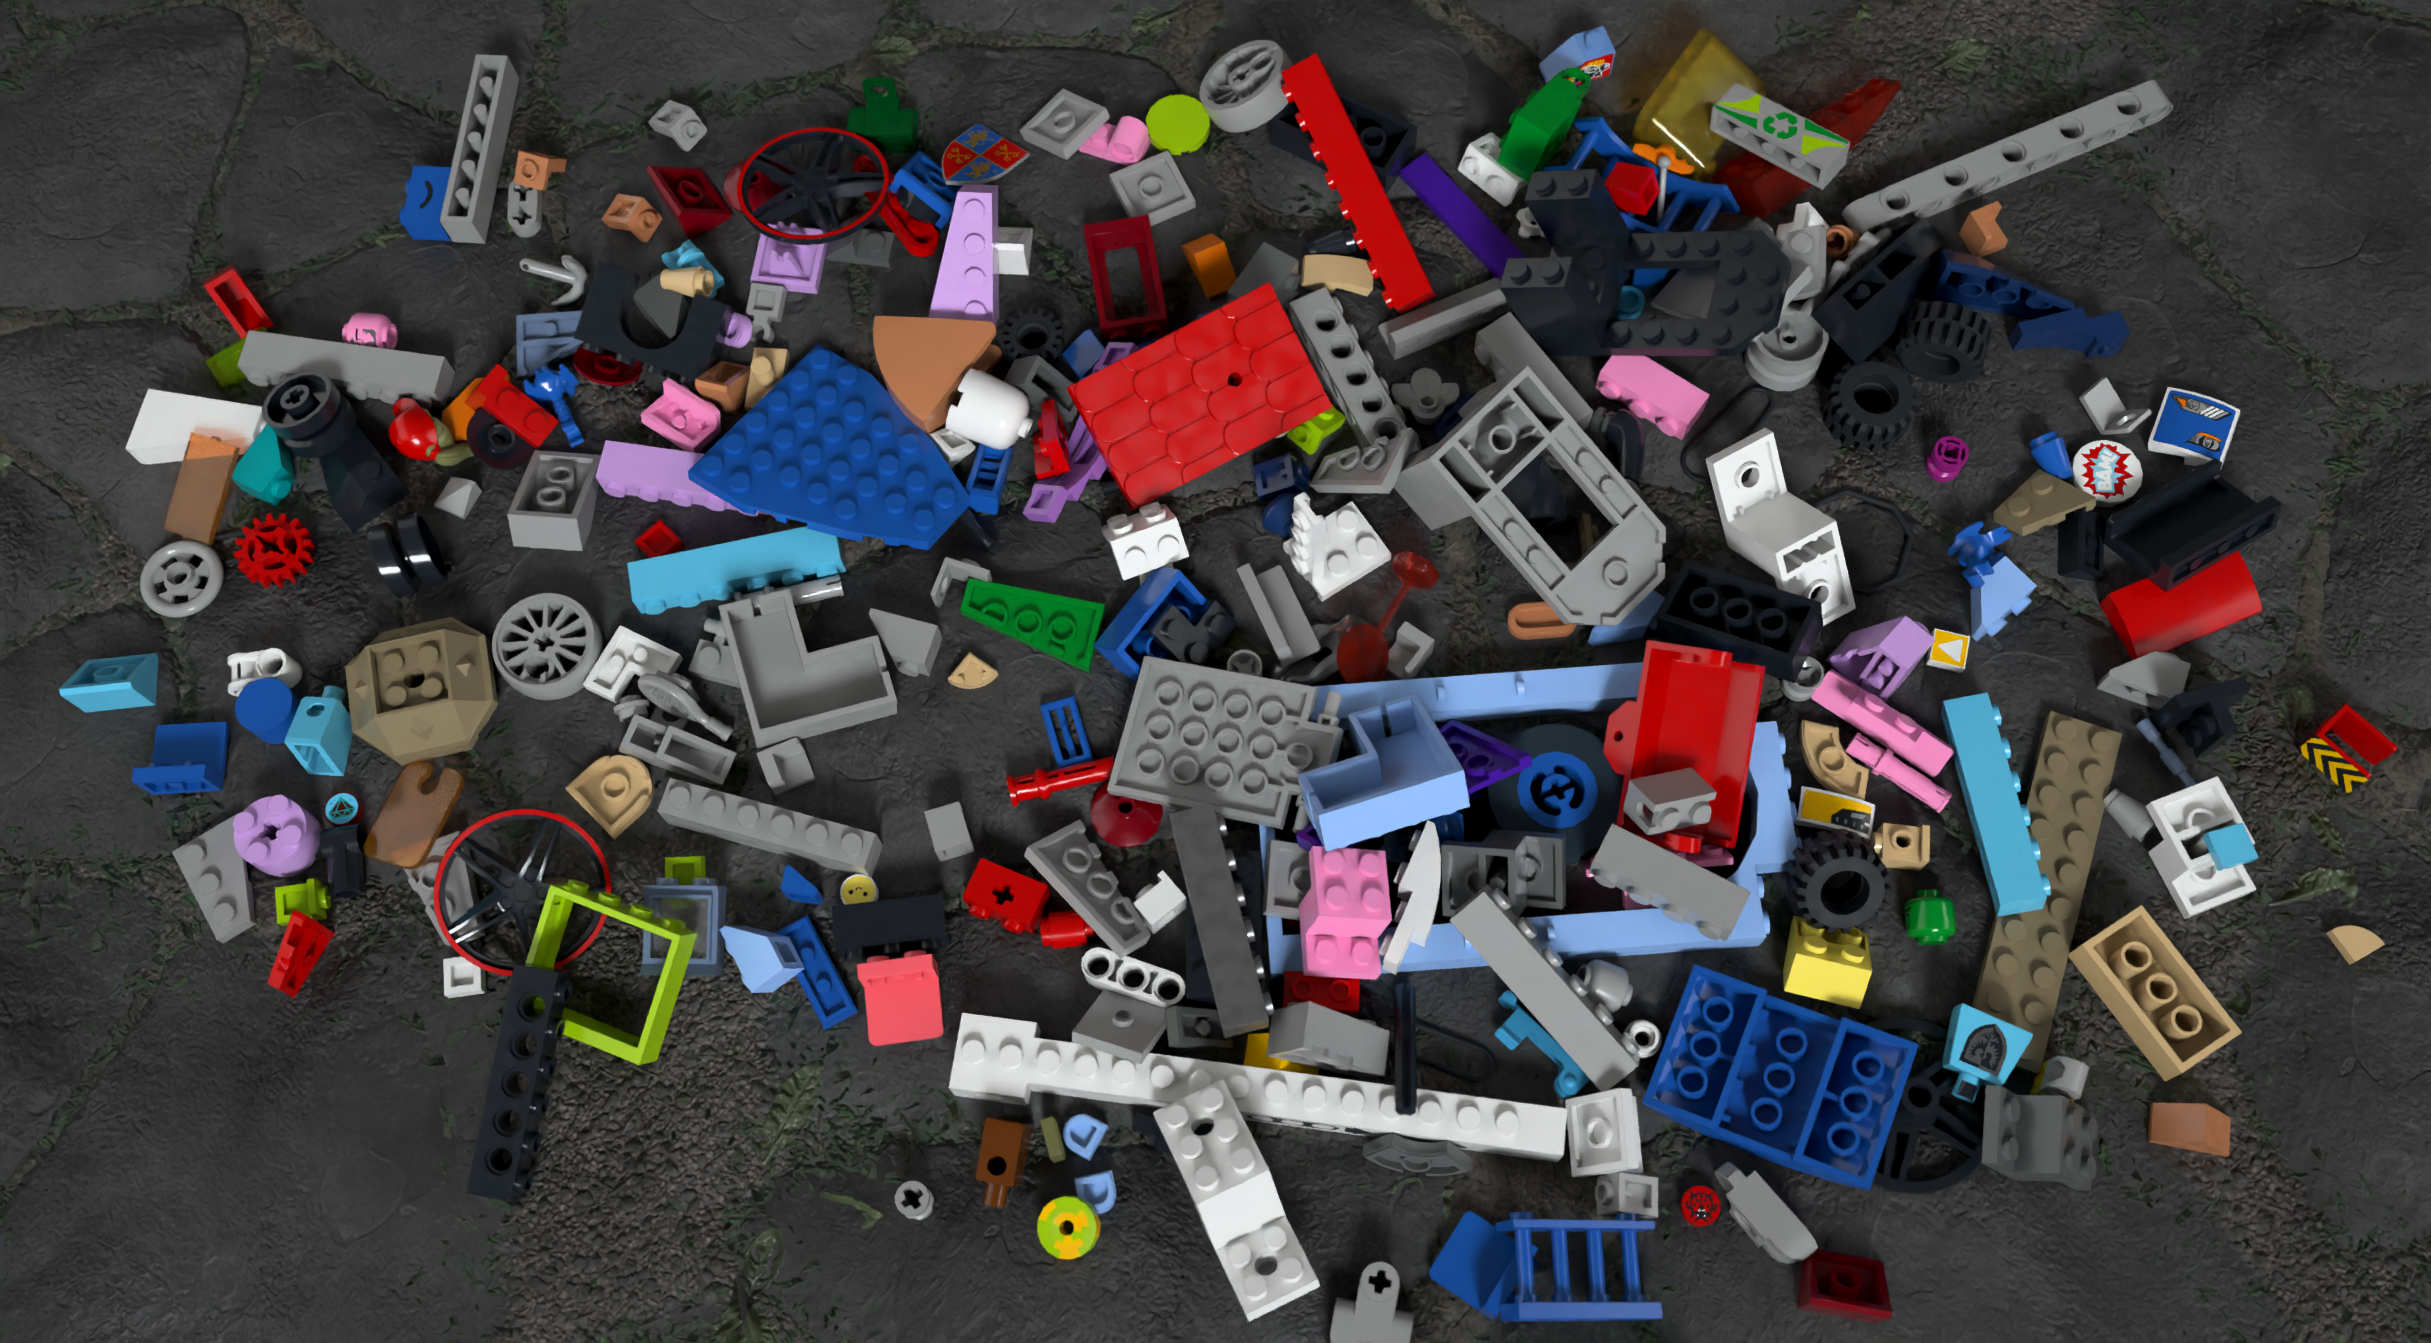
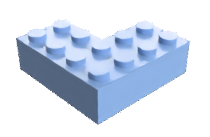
M1416 693L1385 702L1391 736L1387 738L1385 737L1381 710L1378 705L1347 714L1353 747L1357 756L1298 774L1305 811L1314 829L1316 828L1317 835L1326 852L1344 848L1352 843L1371 837H1379L1390 831L1406 826H1414L1422 821L1441 815L1452 814L1457 810L1470 807L1464 769Z

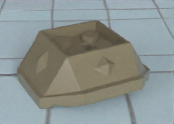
M453 617L381 632L345 666L352 732L400 765L472 750L479 738L478 734L487 724L498 706L490 640L484 634ZM425 678L424 682L419 687L414 688V685L418 680Z

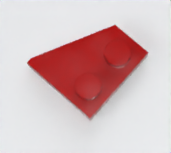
M294 910L267 984L294 998L335 933L309 916Z

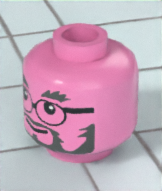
M356 313L343 326L342 330L343 341L348 344L392 350L397 344L396 326L391 323L387 316L382 314Z

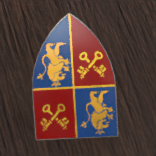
M977 123L951 142L946 148L941 164L942 176L947 185H983V183L994 181L1010 172L1027 159L1030 153Z

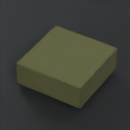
M1052 1116L1040 1120L1051 1161L1055 1163L1065 1160L1067 1154L1056 1118Z

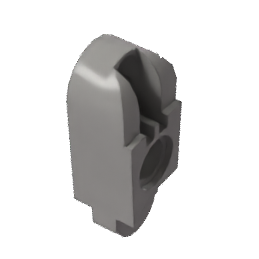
M1730 1162L1724 1163L1715 1171L1716 1178L1727 1192L1726 1197L1731 1204L1729 1213L1758 1247L1762 1245L1771 1257L1778 1262L1787 1264L1804 1261L1817 1250L1818 1246L1811 1233L1756 1171L1745 1177Z

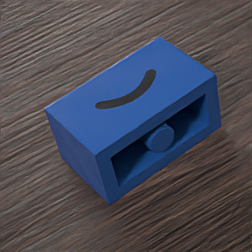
M413 166L411 178L406 183L407 198L405 206L400 210L401 224L406 228L412 239L451 241L450 236L440 222L451 167Z

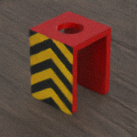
M2345 704L2325 719L2296 750L2340 788L2349 793L2366 782L2371 777V774L2324 735L2329 729L2374 766L2393 754L2398 748L2349 705Z

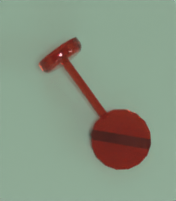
M1401 551L1394 558L1392 563L1393 571L1403 581V584L1377 627L1375 628L1369 624H1357L1348 628L1341 636L1337 646L1336 660L1339 672L1346 682L1350 684L1378 682L1384 676L1388 666L1389 650L1386 639L1382 635L1410 587L1422 590L1431 589L1440 577L1435 566L1420 555Z

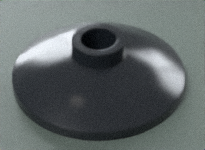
M479 409L469 420L466 430L468 446L474 456L486 466L497 470H513L525 464L532 456L535 448L485 409ZM492 437H499L503 445L499 446L494 443Z

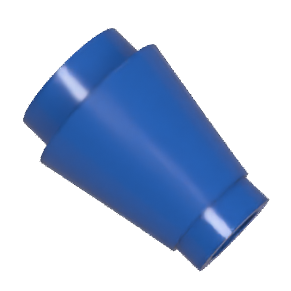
M2056 431L2046 433L2029 443L2032 448L2030 454L2044 472L2062 481H2066L2074 476L2063 437H2058Z

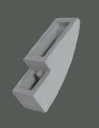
M634 714L619 748V752L631 755L641 761L721 787L737 754L669 725V727H666L637 714Z

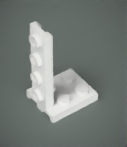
M1306 492L1294 497L1293 528L1291 529L1293 537L1283 543V549L1287 554L1289 553L1297 572L1310 582L1322 602L1391 559V552L1353 501L1324 518L1323 515L1316 516L1311 510L1310 498Z

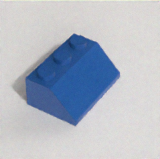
M1166 567L1156 568L1150 573L1093 646L1114 668L1137 683L1144 656L1174 661L1145 631L1164 604H1173L1191 622L1207 600L1180 570Z

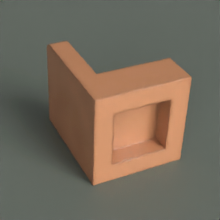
M1998 201L1970 212L1959 232L1960 237L1972 255L1981 258L2005 248L2008 243V239L1995 221L2002 208Z

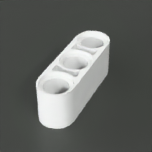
M1100 947L1090 949L1082 958L1081 966L1085 979L1091 986L1097 989H1106L1166 1009L1173 1006H1184L1186 1002L1184 980L1180 975L1128 956L1120 959L1114 951ZM1096 961H1105L1109 964V969L1103 975L1098 976L1090 973V967ZM1131 973H1140L1144 976V981L1140 986L1132 988L1125 985V978ZM1166 985H1174L1180 990L1177 997L1171 1000L1161 998L1159 992Z

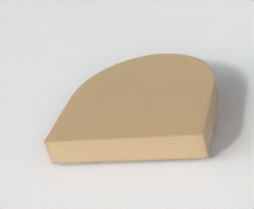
M607 755L593 762L565 789L615 840L649 807L654 794V782L651 773L639 759L631 755Z

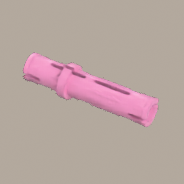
M1860 733L1854 736L1845 749L1846 753L1872 768V773L1877 776L1881 774L1938 813L1943 810L1952 797V793L1936 785L1930 779L1894 757L1893 751L1888 748L1885 751Z

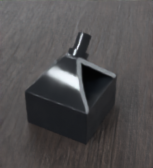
M1537 455L1501 490L1538 534L1553 523H1561L1568 529L1576 524V517L1568 512L1565 498L1557 480L1541 455ZM1483 530L1481 539L1492 541Z

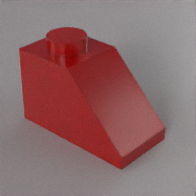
M233 263L203 280V286L244 342L249 330L264 332L274 326L256 295Z

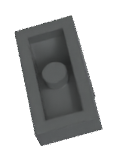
M854 216L841 223L842 228L856 221L859 216ZM862 228L845 238L829 242L825 257L826 260L891 268L897 238L894 232Z
M1173 1006L1165 1009L1169 1047H1175L1177 1055L1222 1051L1234 1048L1232 1036L1224 1038L1217 1010Z

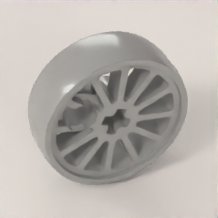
M1255 40L1232 49L1209 69L1201 83L1199 95L1205 111L1219 128L1227 132H1244L1261 126L1275 117L1288 104V100L1280 86L1286 83L1281 72L1292 67L1293 63L1286 52L1277 43L1270 40Z
M555 593L537 594L517 602L502 616L496 626L492 639L493 658L502 677L516 691L538 700H558L571 696L583 689L584 681L604 651L600 627L590 612L574 599ZM559 614L552 624V615ZM543 616L542 627H539L536 620ZM570 617L577 619L576 621L564 627L570 619ZM529 623L534 629L532 633L523 629ZM586 629L585 637L569 638L579 631ZM519 636L527 639V641L514 642ZM585 647L582 656H578L570 652L569 648ZM524 651L513 658L512 652ZM566 659L577 663L569 672H566L562 665ZM523 665V672L518 676L515 670ZM542 666H549L548 672L545 670V672L540 675V678H534V674L538 668Z

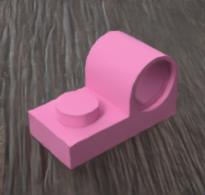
M1123 116L1120 118L1117 126L1104 123L1078 151L1131 166L1143 161L1150 145L1148 128L1137 118Z

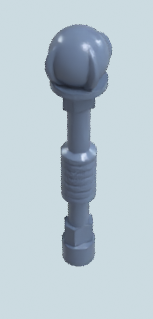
M2149 718L2139 722L2136 725L2137 729L2149 743H2153L2160 752V758L2173 775L2178 776L2187 788L2196 785L2187 773L2185 764L2173 749H2169L2161 740L2160 733Z

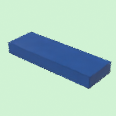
M807 915L775 932L790 938L805 969L796 976L825 1030L859 1012Z

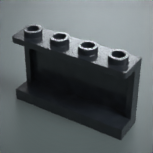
M2214 458L2204 465L2196 466L2183 477L2168 482L2163 488L2153 494L2143 496L2135 504L2123 511H2117L2112 514L2106 522L2103 544L2159 588L2167 592L2276 529L2282 503L2273 496H2269L2256 503L2220 476L2222 462Z

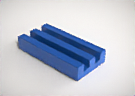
M1074 695L1040 705L1058 769L1093 761ZM1065 706H1070L1084 755L1078 757L1062 708ZM1055 709L1070 759L1064 761L1049 711Z

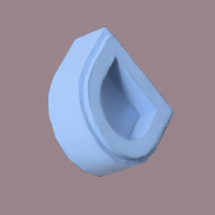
M1078 1114L1066 1122L1063 1129V1139L1070 1150L1090 1161L1109 1127L1092 1116Z
M1112 1170L1074 1178L1077 1196L1090 1202L1098 1214H1103L1114 1206L1116 1186Z

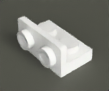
M1490 132L1468 145L1458 170L1506 207L1511 204L1517 190L1529 183L1496 162L1501 152V148L1498 147L1501 139Z

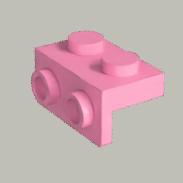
M667 378L663 382L664 394L641 413V422L687 452L699 453L721 433L720 411L713 403L704 401L693 394L685 385L678 384Z

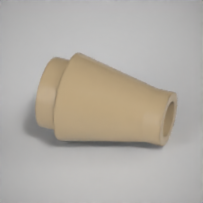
M703 266L672 270L664 269L661 273L660 283L663 289L672 290L694 298L695 294L709 297L713 292L714 277L712 272L706 270Z

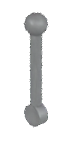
M1661 156L1658 160V166L1661 169L1660 193L1658 194L1655 217L1656 225H1658L1664 215L1667 168L1671 165V159L1668 156Z

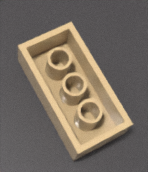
M2142 905L2069 953L2068 957L2164 1081L2185 1072L2242 1033Z

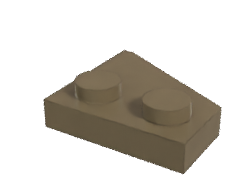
M2038 469L1993 512L1994 522L2002 526L2005 525L2013 532L2025 536L2038 531L2045 525H2053L2066 520L2065 514L2082 507L2086 512L2096 507V497Z

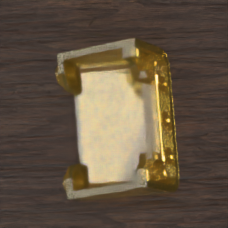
M1701 28L1641 110L1635 124L1630 148L1633 149L1635 144H1647L1654 148H1658L1661 145H1669L1674 148L1676 158L1679 160L1685 159L1687 164L1694 167V171L1690 174H1680L1667 169L1668 172L1701 182L1703 178L1709 180L1718 165V162L1714 160L1716 153L1726 139L1710 130L1713 106L1735 82L1754 90L1765 98L1768 95L1764 91L1766 84L1714 33Z

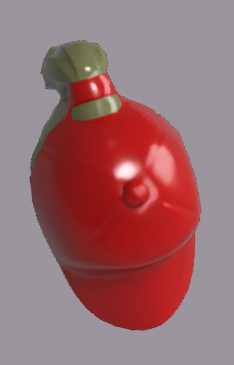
M402 398L393 404L392 410L395 419L389 427V438L396 449L403 455L415 460H433L442 466H453L474 456L468 443L455 444L448 427L431 416L429 410L422 409L415 400Z

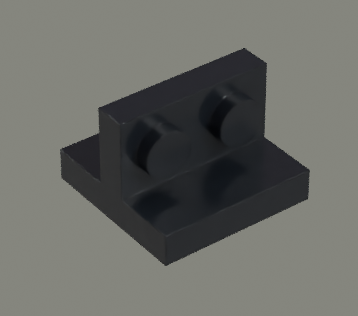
M2244 676L2180 693L2172 697L2149 720L2157 731L2182 725L2184 740L2187 746L2192 748L2195 757L2210 755L2238 732L2229 708L2251 689Z

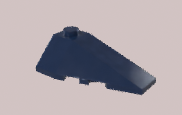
M1942 249L1933 265L1928 301L1952 302L1975 310L2030 320L2075 308L2074 302L1976 255L1965 254L1959 250Z

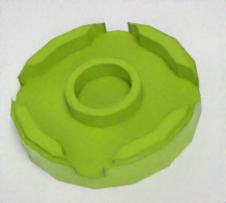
M1170 95L1162 98L1150 108L1146 116V126L1151 144L1161 152L1168 150L1170 155H1181V152L1189 151L1191 153L1198 150L1206 142L1210 133L1208 113L1205 111L1202 103L1190 96Z

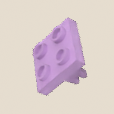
M778 222L777 225L768 224L776 230L790 234H823L821 229L798 227L795 223H791L790 226H785L783 222ZM761 233L750 282L783 286L787 291L818 294L828 243L815 245L789 244L771 239Z

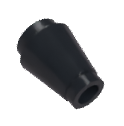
M1340 225L1313 239V241L1306 242L1310 255L1326 254L1350 257L1349 254L1357 252L1350 226L1342 228Z

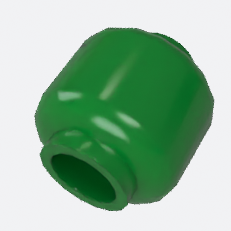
M1939 890L1917 891V898L1908 900L1904 906L1907 935L1916 939V944L1918 945L1946 944L1947 938L1953 936L1956 932L1954 902L1946 897H1940Z

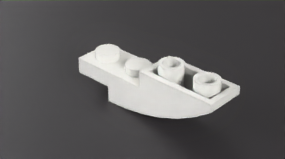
M1428 820L1423 832L1416 829L1408 850L1413 852L1409 864L1401 863L1394 883L1399 884L1397 897L1403 899L1393 920L1399 924L1394 936L1386 935L1379 955L1384 957L1382 969L1395 975L1410 942L1425 947L1436 912L1441 881V855L1435 823Z

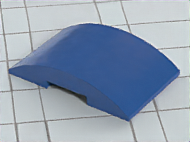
M1694 964L1642 1104L1692 1130L1754 1156L1815 1177L1870 1190L1919 1044L1842 1017L1841 1021L1767 995L1766 989Z

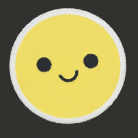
M855 874L843 882L840 896L845 905L873 902L878 900L879 891L875 882L869 876Z

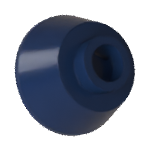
M1283 493L1268 504L1262 513V527L1265 530L1282 538L1293 537L1291 530L1293 528L1292 513H1294V497L1297 494Z

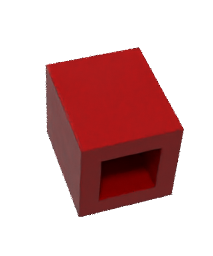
M1618 162L1604 181L1619 211L1645 216L1660 193L1654 169L1650 167Z

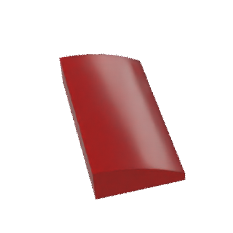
M2239 551L2234 552L2167 592L2163 591L2148 578H2145L2109 593L2099 604L2133 660L2154 651L2168 652L2256 615L2263 610L2252 576Z

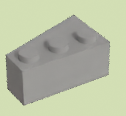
M1310 1001L1304 1003L1289 1002L1287 1007L1274 1010V1014H1272L1266 1056L1364 1080L1385 1076L1390 1031L1377 1027L1374 1021L1356 1019Z

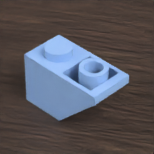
M2006 556L1992 567L1995 571L1993 574L1981 577L1985 582L1982 587L1970 590L1971 635L1976 642L1986 633L1993 637L2008 623L2004 619L2008 614L2013 612L2017 616L2032 602L2028 596L2037 585Z
M723 926L719 929L725 940V947L734 958L741 972V979L745 986L750 989L751 993L774 992L805 969L790 938L787 936L749 926Z

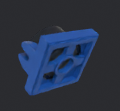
M918 151L899 169L894 177V181L890 185V191L894 194L897 192L898 202L910 215L922 222L935 224L942 230L952 218L957 192L963 185L945 184L941 167L921 151Z

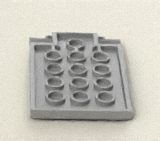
M1144 656L1107 791L1111 795L1124 796L1185 810L1213 803L1216 815L1222 813L1224 818L1283 829L1291 796L1297 795L1295 805L1298 807L1293 831L1299 833L1309 826L1310 819L1305 811L1298 774L1337 762L1344 731L1338 727L1340 719L1337 718L1342 694L1334 691L1328 692L1323 714H1319L1317 722L1314 723L1311 722L1318 695L1316 687Z

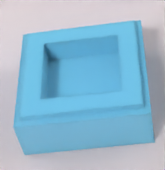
M2243 823L2207 832L2202 836L2218 871L2253 862L2259 858Z

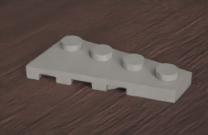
M1081 820L1028 846L1024 857L1120 959L1148 942L1151 936L1149 930L1130 899L1121 895L1117 888V878L1112 871L1107 872L1100 860L1101 852L1095 842L1090 843L1084 834L1086 828Z

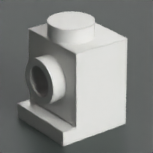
M1164 871L1157 875L1159 883L1155 886L1153 884L1145 886L1136 895L1137 901L1133 903L1145 926L1148 927L1153 935L1186 909V897Z

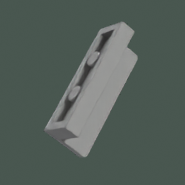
M1249 563L1237 568L1238 574L1282 666L1285 667L1319 651L1321 648L1282 566L1278 565L1255 576Z

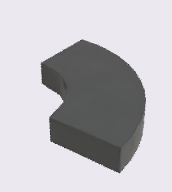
M1390 1133L1363 1143V1156L1382 1167L1403 1173L1405 1168L1412 1172L1426 1171V1176H1447L1471 1170L1472 1158L1448 1140L1435 1143L1416 1142L1404 1139L1395 1133Z

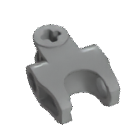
M1374 1262L1368 1265L1361 1275L1356 1301L1341 1297L1336 1298L1329 1334L1330 1343H1410L1414 1313L1395 1309L1400 1278L1392 1265L1385 1262ZM1377 1273L1385 1274L1384 1280L1390 1283V1288H1384L1381 1294L1375 1293L1374 1285L1369 1284V1278L1374 1279Z

